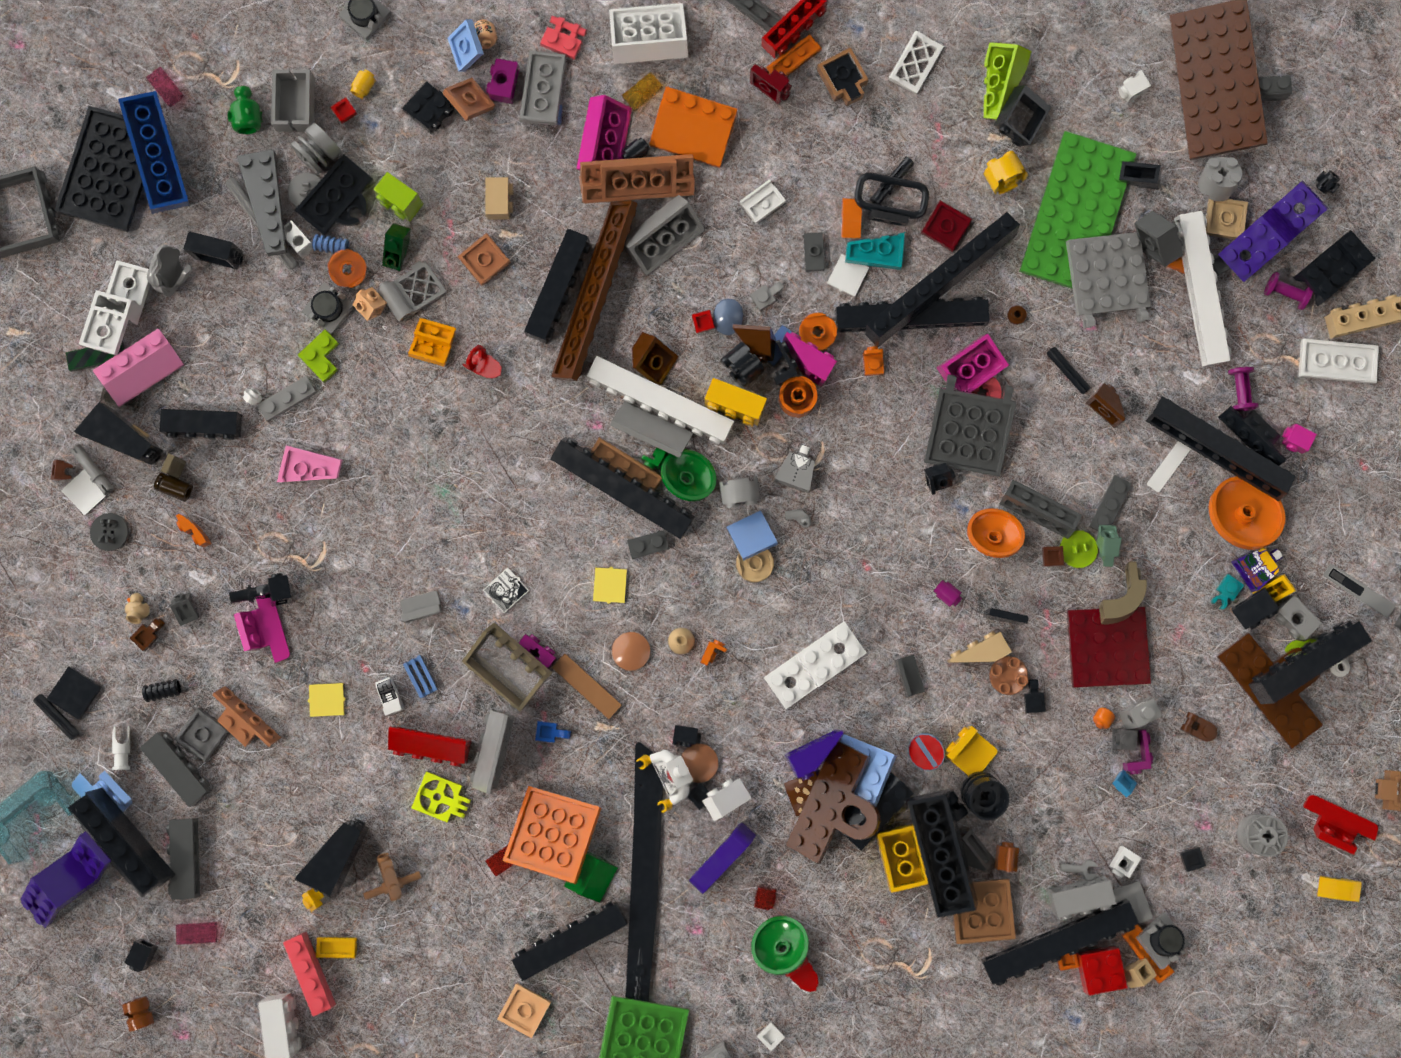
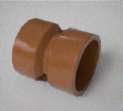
M147 996L122 1004L124 1016H128L126 1022L129 1032L155 1023L152 1012L148 1011L150 1004Z

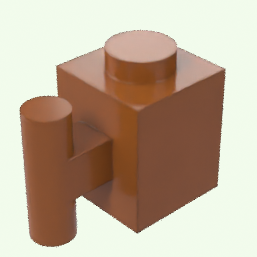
M1002 842V845L996 844L994 868L1006 872H1017L1019 848L1015 847L1012 842Z

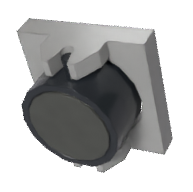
M345 0V8L338 14L339 18L367 41L391 15V12L378 0Z
M324 282L301 312L333 335L354 306L352 305L353 302L342 293Z
M1165 912L1161 913L1135 937L1160 969H1164L1171 962L1180 959L1179 956L1186 953L1184 949L1190 944L1182 931L1175 926Z

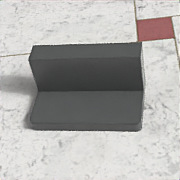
M914 655L895 660L905 697L925 692Z

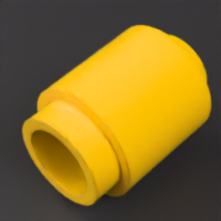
M366 69L364 71L359 70L351 84L350 92L356 97L363 99L368 95L376 81L373 78L374 74Z

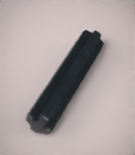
M1052 347L1047 352L1049 358L1079 392L1085 394L1090 390L1089 384L1058 349Z
M39 694L34 698L33 702L70 740L78 737L80 732L44 695Z

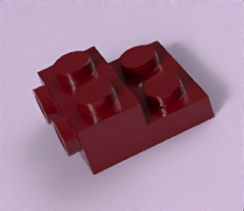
M753 65L750 69V84L778 105L782 100L785 102L789 98L792 85L789 84L790 80L785 73L774 69L769 74L765 67Z

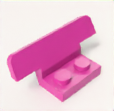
M270 598L256 599L259 609L233 614L244 651L258 650L270 646L275 663L289 658L290 652L277 607H272Z

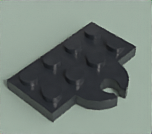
M343 154L296 207L295 212L322 235H326L336 222L343 226L358 225L361 222L358 218L351 217L350 213L353 209L357 208L366 217L368 206L362 192L373 181V178Z

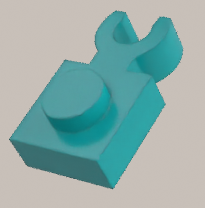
M1226 574L1216 588V591L1220 594L1213 597L1211 603L1215 604L1217 600H1220L1222 605L1219 609H1225L1228 604L1227 599L1234 601L1244 587V584L1231 575Z

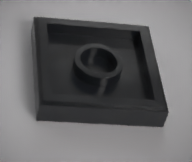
M994 608L985 610L983 618L1020 626L1028 624L1029 619L1027 615Z
M68 666L47 697V700L74 718L81 720L102 687L73 667Z

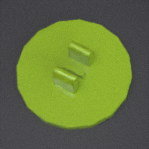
M1075 530L1069 539L1063 537L1060 546H1063L1064 562L1074 568H1084L1096 559L1098 546L1095 538L1089 533Z

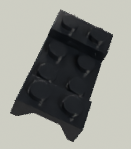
M1350 230L1296 274L1293 279L1305 282L1315 293V304L1319 306L1376 258L1353 231Z

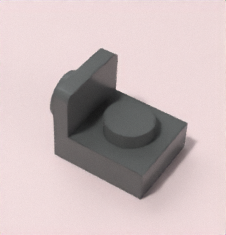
M180 593L173 597L170 607L180 626L199 618L191 601L190 593L185 595Z

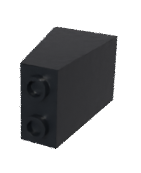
M101 402L97 403L74 430L76 434L150 465L156 463L164 451L113 408Z
M359 819L343 822L297 874L294 880L328 896L339 893L369 828L365 826L366 823Z

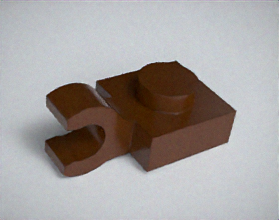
M156 618L149 626L142 624L130 639L142 651H146L159 638L155 633L165 623L160 618Z

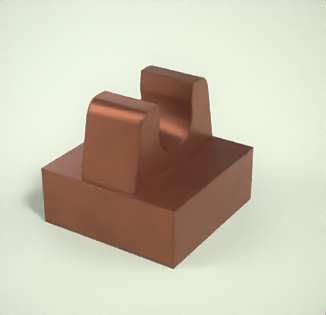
M54 460L51 480L71 479L72 476L66 475L64 470L66 468L72 469L73 465L63 460Z
M1063 546L1042 547L1043 567L1064 566Z

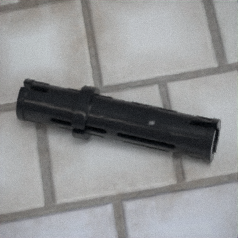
M904 157L890 176L903 178L914 165V162L909 157ZM881 182L880 188L870 197V201L873 204L880 205L888 195L893 193V188L896 185Z

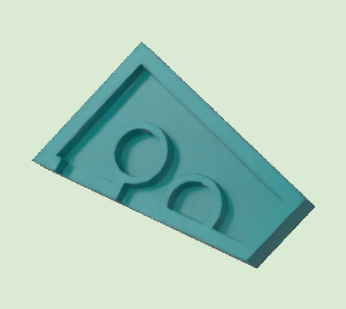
M905 232L898 233L895 236L887 235L877 239L869 238L847 242L845 263L901 270Z

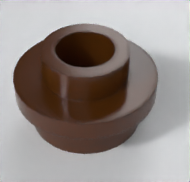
M1013 306L1009 309L1007 317L1012 324L1019 325L1025 321L1027 313L1023 307ZM1014 312H1019L1020 317H1015Z

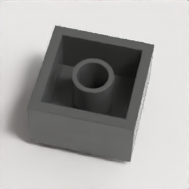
M1151 211L1134 223L1137 235L1142 242L1143 252L1162 266L1166 267L1183 255V244L1178 236L1179 229L1175 223L1169 222L1163 215Z

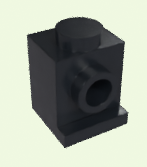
M946 463L924 469L926 484L932 495L936 494L935 491L952 487V481L956 480L953 469H949Z
M675 725L673 745H676L677 741L680 742V746L692 747V744L700 745L701 733L698 732V728Z

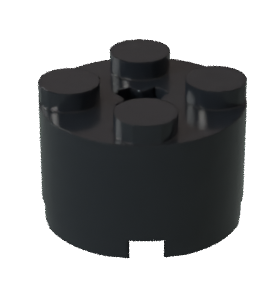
M740 342L724 355L720 361L726 368L730 369L729 375L735 382L739 381L745 388L759 377L765 368L759 358L749 352L750 348L743 342Z

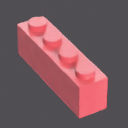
M307 931L284 941V947L312 1016L336 1005L318 958H316V953Z

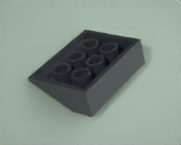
M890 771L876 806L880 814V826L877 832L872 837L864 840L853 839L844 833L842 834L862 851L914 792ZM851 805L846 809L845 819L849 824L864 825L866 823V817L861 813L860 808Z

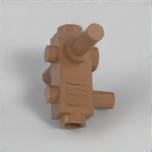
M380 854L377 856V862L384 883L377 888L364 892L363 897L365 900L384 893V895L388 894L391 901L398 900L402 897L401 888H403V885L421 879L420 872L417 871L402 878L397 877L389 854Z

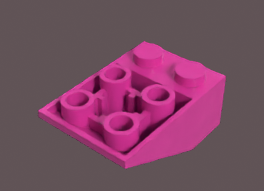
M787 332L782 341H785L790 355L794 358L804 377L809 378L821 387L837 362L834 360V356L828 352L822 353L817 350L818 347L813 343H805L800 340L801 337L799 335Z

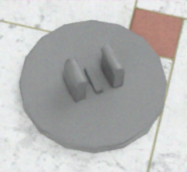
M301 173L295 176L288 186L290 201L297 207L321 179L312 173Z

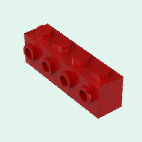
M800 0L762 37L761 46L774 59L778 55H783L791 42L795 43L804 30L812 27L817 17L821 18L826 13L828 0Z

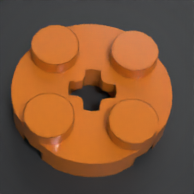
M351 249L339 250L331 256L328 262V273L332 281L338 286L355 287L365 278L366 262L356 251ZM345 264L350 265V264H351V265H352V267L350 268V269H351V272H350V273H348L347 271H346V272H343V271H342V270L344 269L343 265H345Z
M812 313L802 321L799 327L800 340L805 343L811 342L818 347L817 350L824 351L834 343L837 336L836 324L823 313ZM816 327H819V330H823L820 337L813 335Z

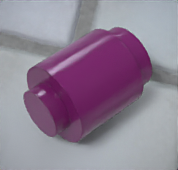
M942 580L933 591L937 594L936 597L949 607L952 605L956 607L962 600L960 596L962 592L948 581Z

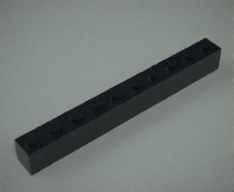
M1006 212L866 325L865 335L877 347L881 346L1017 236L1020 224Z

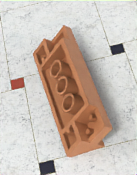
M692 154L580 162L579 179L582 202L585 204L676 197L678 195L692 196L694 195L695 182L693 176L694 157Z

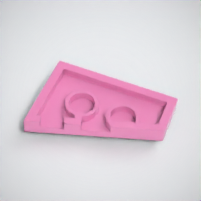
M286 446L277 482L337 479L343 460Z

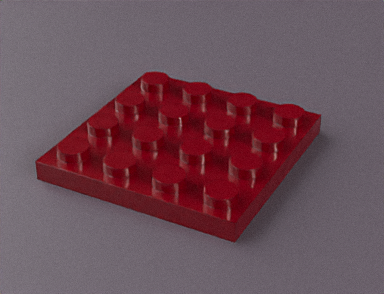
M1138 607L1130 617L1114 624H1101L1099 609L1067 610L1072 688L1151 684L1145 607Z

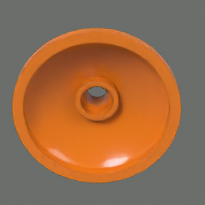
M990 508L975 513L967 526V535L971 544L979 552L994 558H1006L1016 554L1023 546L1025 540V531L1020 521L1009 512L1000 509Z

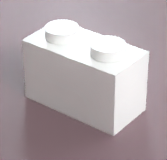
M740 778L735 781L729 779L721 784L723 788L720 790L715 788L707 793L708 797L703 800V803L714 821L724 817L752 799Z

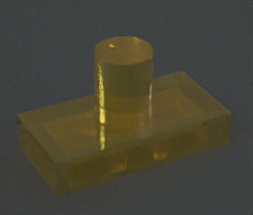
M650 72L626 91L622 98L635 111L659 92L663 85Z

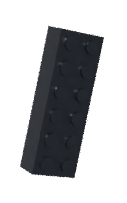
M1349 620L1345 623L1340 622L1332 627L1333 631L1329 633L1324 632L1316 637L1317 641L1313 643L1308 642L1301 646L1302 651L1290 653L1284 657V662L1280 664L1277 662L1268 667V672L1264 674L1261 672L1252 677L1253 681L1248 685L1260 704H1270L1279 701L1372 642L1361 622H1351Z
M949 789L910 797L907 803L937 918L976 911L978 901Z

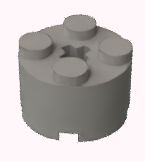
M1233 157L1210 158L1198 180L1200 192L1203 195L1206 193L1210 196L1209 199L1214 201L1228 200L1235 193L1242 180L1243 173L1238 165V161Z
M757 476L753 477L754 481H749V478L729 480L727 481L728 485L719 482L723 505H727V508L738 507L740 502H746V505L758 504L757 500L761 498Z

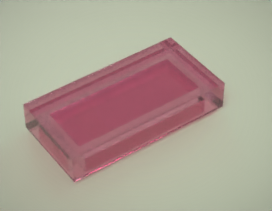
M161 66L146 77L169 107H172L185 97Z
M217 922L176 925V945L217 942Z

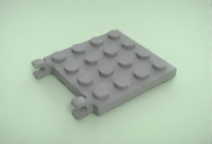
M1137 232L1066 241L1076 316H1082L1084 329L1095 326V319L1092 314L1135 309L1137 322L1149 320V313L1146 308L1151 307L1142 242Z

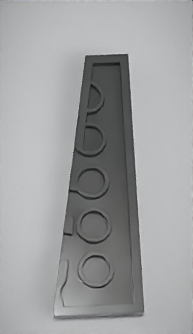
M272 149L238 155L237 160L268 257L286 254L287 248L275 151Z

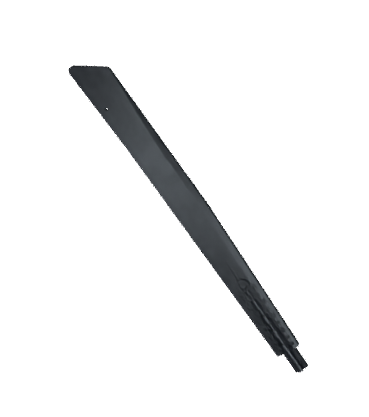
M639 742L635 745L634 827L625 998L648 1002L659 885L662 804L659 806L657 804L662 801L663 784L652 762L645 769L639 768L644 763L641 760L637 761V759L643 755L650 757L653 754L651 750Z

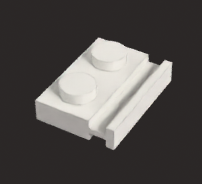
M770 179L739 201V204L742 205L755 224L786 203V200L771 183Z

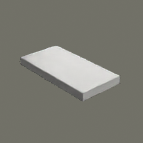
M1303 338L1301 339L1299 377L1376 384L1379 346Z

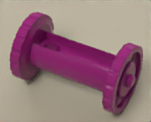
M1275 271L1267 282L1264 295L1269 296L1272 291H1275L1298 301V309L1303 310L1307 306L1313 291L1309 286L1305 290H1301L1278 280L1280 273Z
M1239 367L1228 370V375L1235 376L1238 405L1233 406V408L1237 412L1259 408L1258 403H1252L1249 374L1255 372L1254 367Z

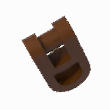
M1187 713V720L1185 724H1182L1180 730L1202 741L1208 742L1216 738L1218 732L1214 724L1196 714ZM1194 722L1198 723L1196 730L1192 728Z

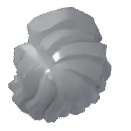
M162 245L154 252L147 273V280L157 292L170 297L187 280L192 272V266L188 264L185 269H182L179 262V249Z

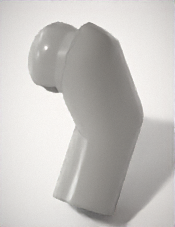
M802 509L785 511V520L795 519L804 528H808L811 525L812 520L810 516Z

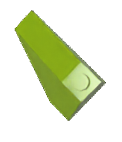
M989 42L984 67L987 68V77L984 78V84H986V94L984 95L985 119H997L1014 87H1018L1027 70L1031 50L1017 44Z

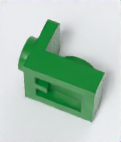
M656 447L652 455L654 460L645 455L642 456V461L645 462L643 465L652 470L654 468L659 470L668 452Z

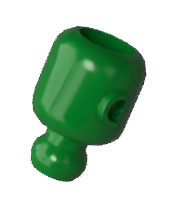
M238 86L234 90V96L237 100L231 103L230 111L228 110L227 112L228 122H231L232 129L236 133L254 134L261 129V123H263L262 111H260L259 104L255 100L250 99L252 90L248 86Z

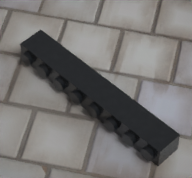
M973 297L971 300L954 298L952 299L953 301L937 299L900 330L987 326L990 322L988 299H983V297ZM887 301L877 302V305H869L868 302L858 303L856 306H851L850 303L839 304L835 309L837 333L865 332L866 325L891 304H888Z
M1163 396L1154 405L1146 419L1147 423L1277 501H1280L1288 494L1296 478L1288 470L1281 468L1270 459H1266L1256 453L1255 450L1246 447L1238 440L1231 438L1220 429H1216L1206 423L1205 420L1196 417L1188 410L1181 408Z
M565 437L560 440L550 460L677 538L681 539L685 535L695 518L689 509L685 507L680 508L675 505L676 502L673 499L662 497L655 488H648L643 485V481L636 477L631 478L626 475L627 472L624 469L613 467L606 458H599L594 455V451L587 447L582 448L577 445L578 442L575 439Z
M1124 899L1111 905V909L1098 910L981 959L992 985H1002L1007 982L1008 978L1013 976L1019 978L1025 975L1027 970L1041 969L1044 967V963L1060 961L1063 955L1068 953L1069 955L1077 954L1081 951L1080 948L1096 946L1099 944L1098 941L1104 938L1106 940L1113 939L1117 936L1116 933L1123 930L1124 932L1134 930L1135 925H1138L1139 922L1130 901Z

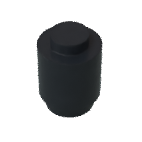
M640 137L622 150V158H643L648 154L647 151L650 150V147Z

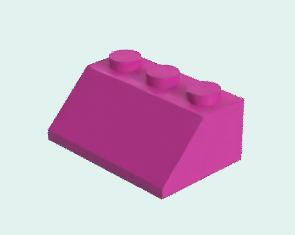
M984 334L936 368L945 382L947 381L948 374L956 376L954 390L970 393L1009 366L989 334Z

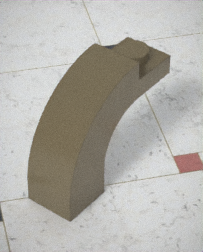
M1136 561L1128 562L1124 568L1127 584L1126 595L1119 599L1102 600L1100 603L1101 624H1114L1127 619L1142 603L1147 590V579L1139 580L1141 578L1140 568H1137Z

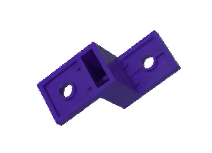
M1302 180L1218 255L1245 282L1329 208ZM1297 203L1304 204L1305 211L1303 213L1295 210ZM1243 250L1251 253L1249 260L1242 258L1241 253Z
M86 831L77 838L71 851L30 879L20 898L22 906L26 910L31 911L37 924L47 928L52 924L59 910L99 882L111 860Z

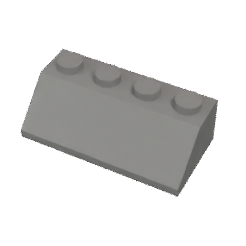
M678 195L632 230L626 237L624 248L647 276L704 232L705 229L689 202Z

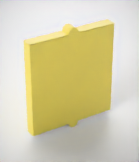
M613 567L595 568L593 601L607 602L608 604L611 602L625 603L627 569H613Z
M343 683L309 685L308 702L310 703V717L344 715V701L346 698L344 697Z

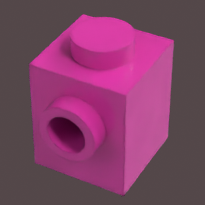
M1298 424L1287 427L1283 432L1282 437L1284 439L1282 444L1286 445V448L1292 452L1303 454L1309 451L1317 434Z

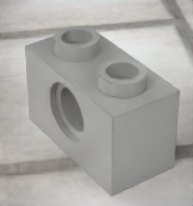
M1295 595L1288 596L1279 605L1278 613L1275 615L1276 621L1281 625H1285L1289 629V634L1296 640L1307 639L1322 624ZM1294 614H1296L1299 618V622L1297 624H1295L1292 619Z

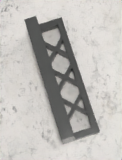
M1015 480L1011 481L999 503L1067 539L1075 531L1082 517V514Z

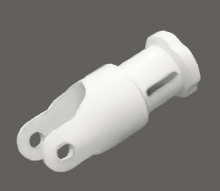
M114 726L112 732L114 767H112V770H130V766H128L130 728L127 726L126 742L120 744L116 740Z

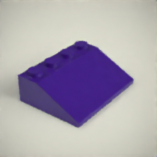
M836 729L784 754L794 776L803 780L813 776V771L817 770L844 734L843 731Z

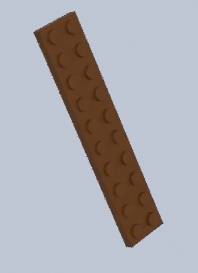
M633 200L612 201L610 203L551 375L554 379L578 381L582 373V366L587 358L590 343L594 338V331L600 320L602 308L606 303V296L612 285L613 275L618 267L620 255L624 250V243L630 232L632 220L636 215L638 203Z

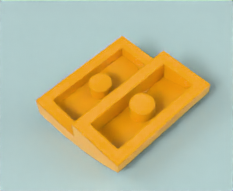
M420 318L414 331V339L408 356L445 367L456 328Z

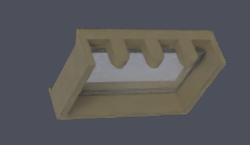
M495 622L483 631L462 660L482 681L491 686L497 694L506 699L519 712L529 704L552 674L546 666Z

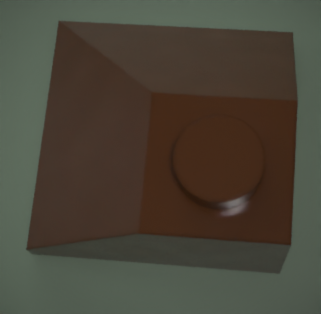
M733 324L732 328L739 342L747 345L750 348L749 352L752 355L755 354L761 363L774 360L776 338L771 327Z
M644 332L641 333L632 347L633 368L647 380L659 386L679 357L658 338Z
M1104 383L1088 399L1086 404L1115 428L1126 418L1116 389L1110 384L1106 385Z

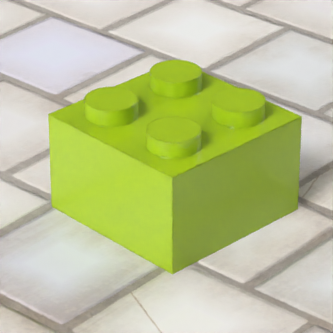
M388 172L373 189L377 195L376 198L380 201L379 203L387 210L391 208L395 212L394 214L403 221L407 219L411 222L424 205L418 193Z

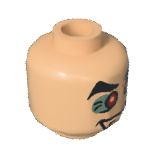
M479 20L474 24L482 48H491L497 42L494 24L487 20Z

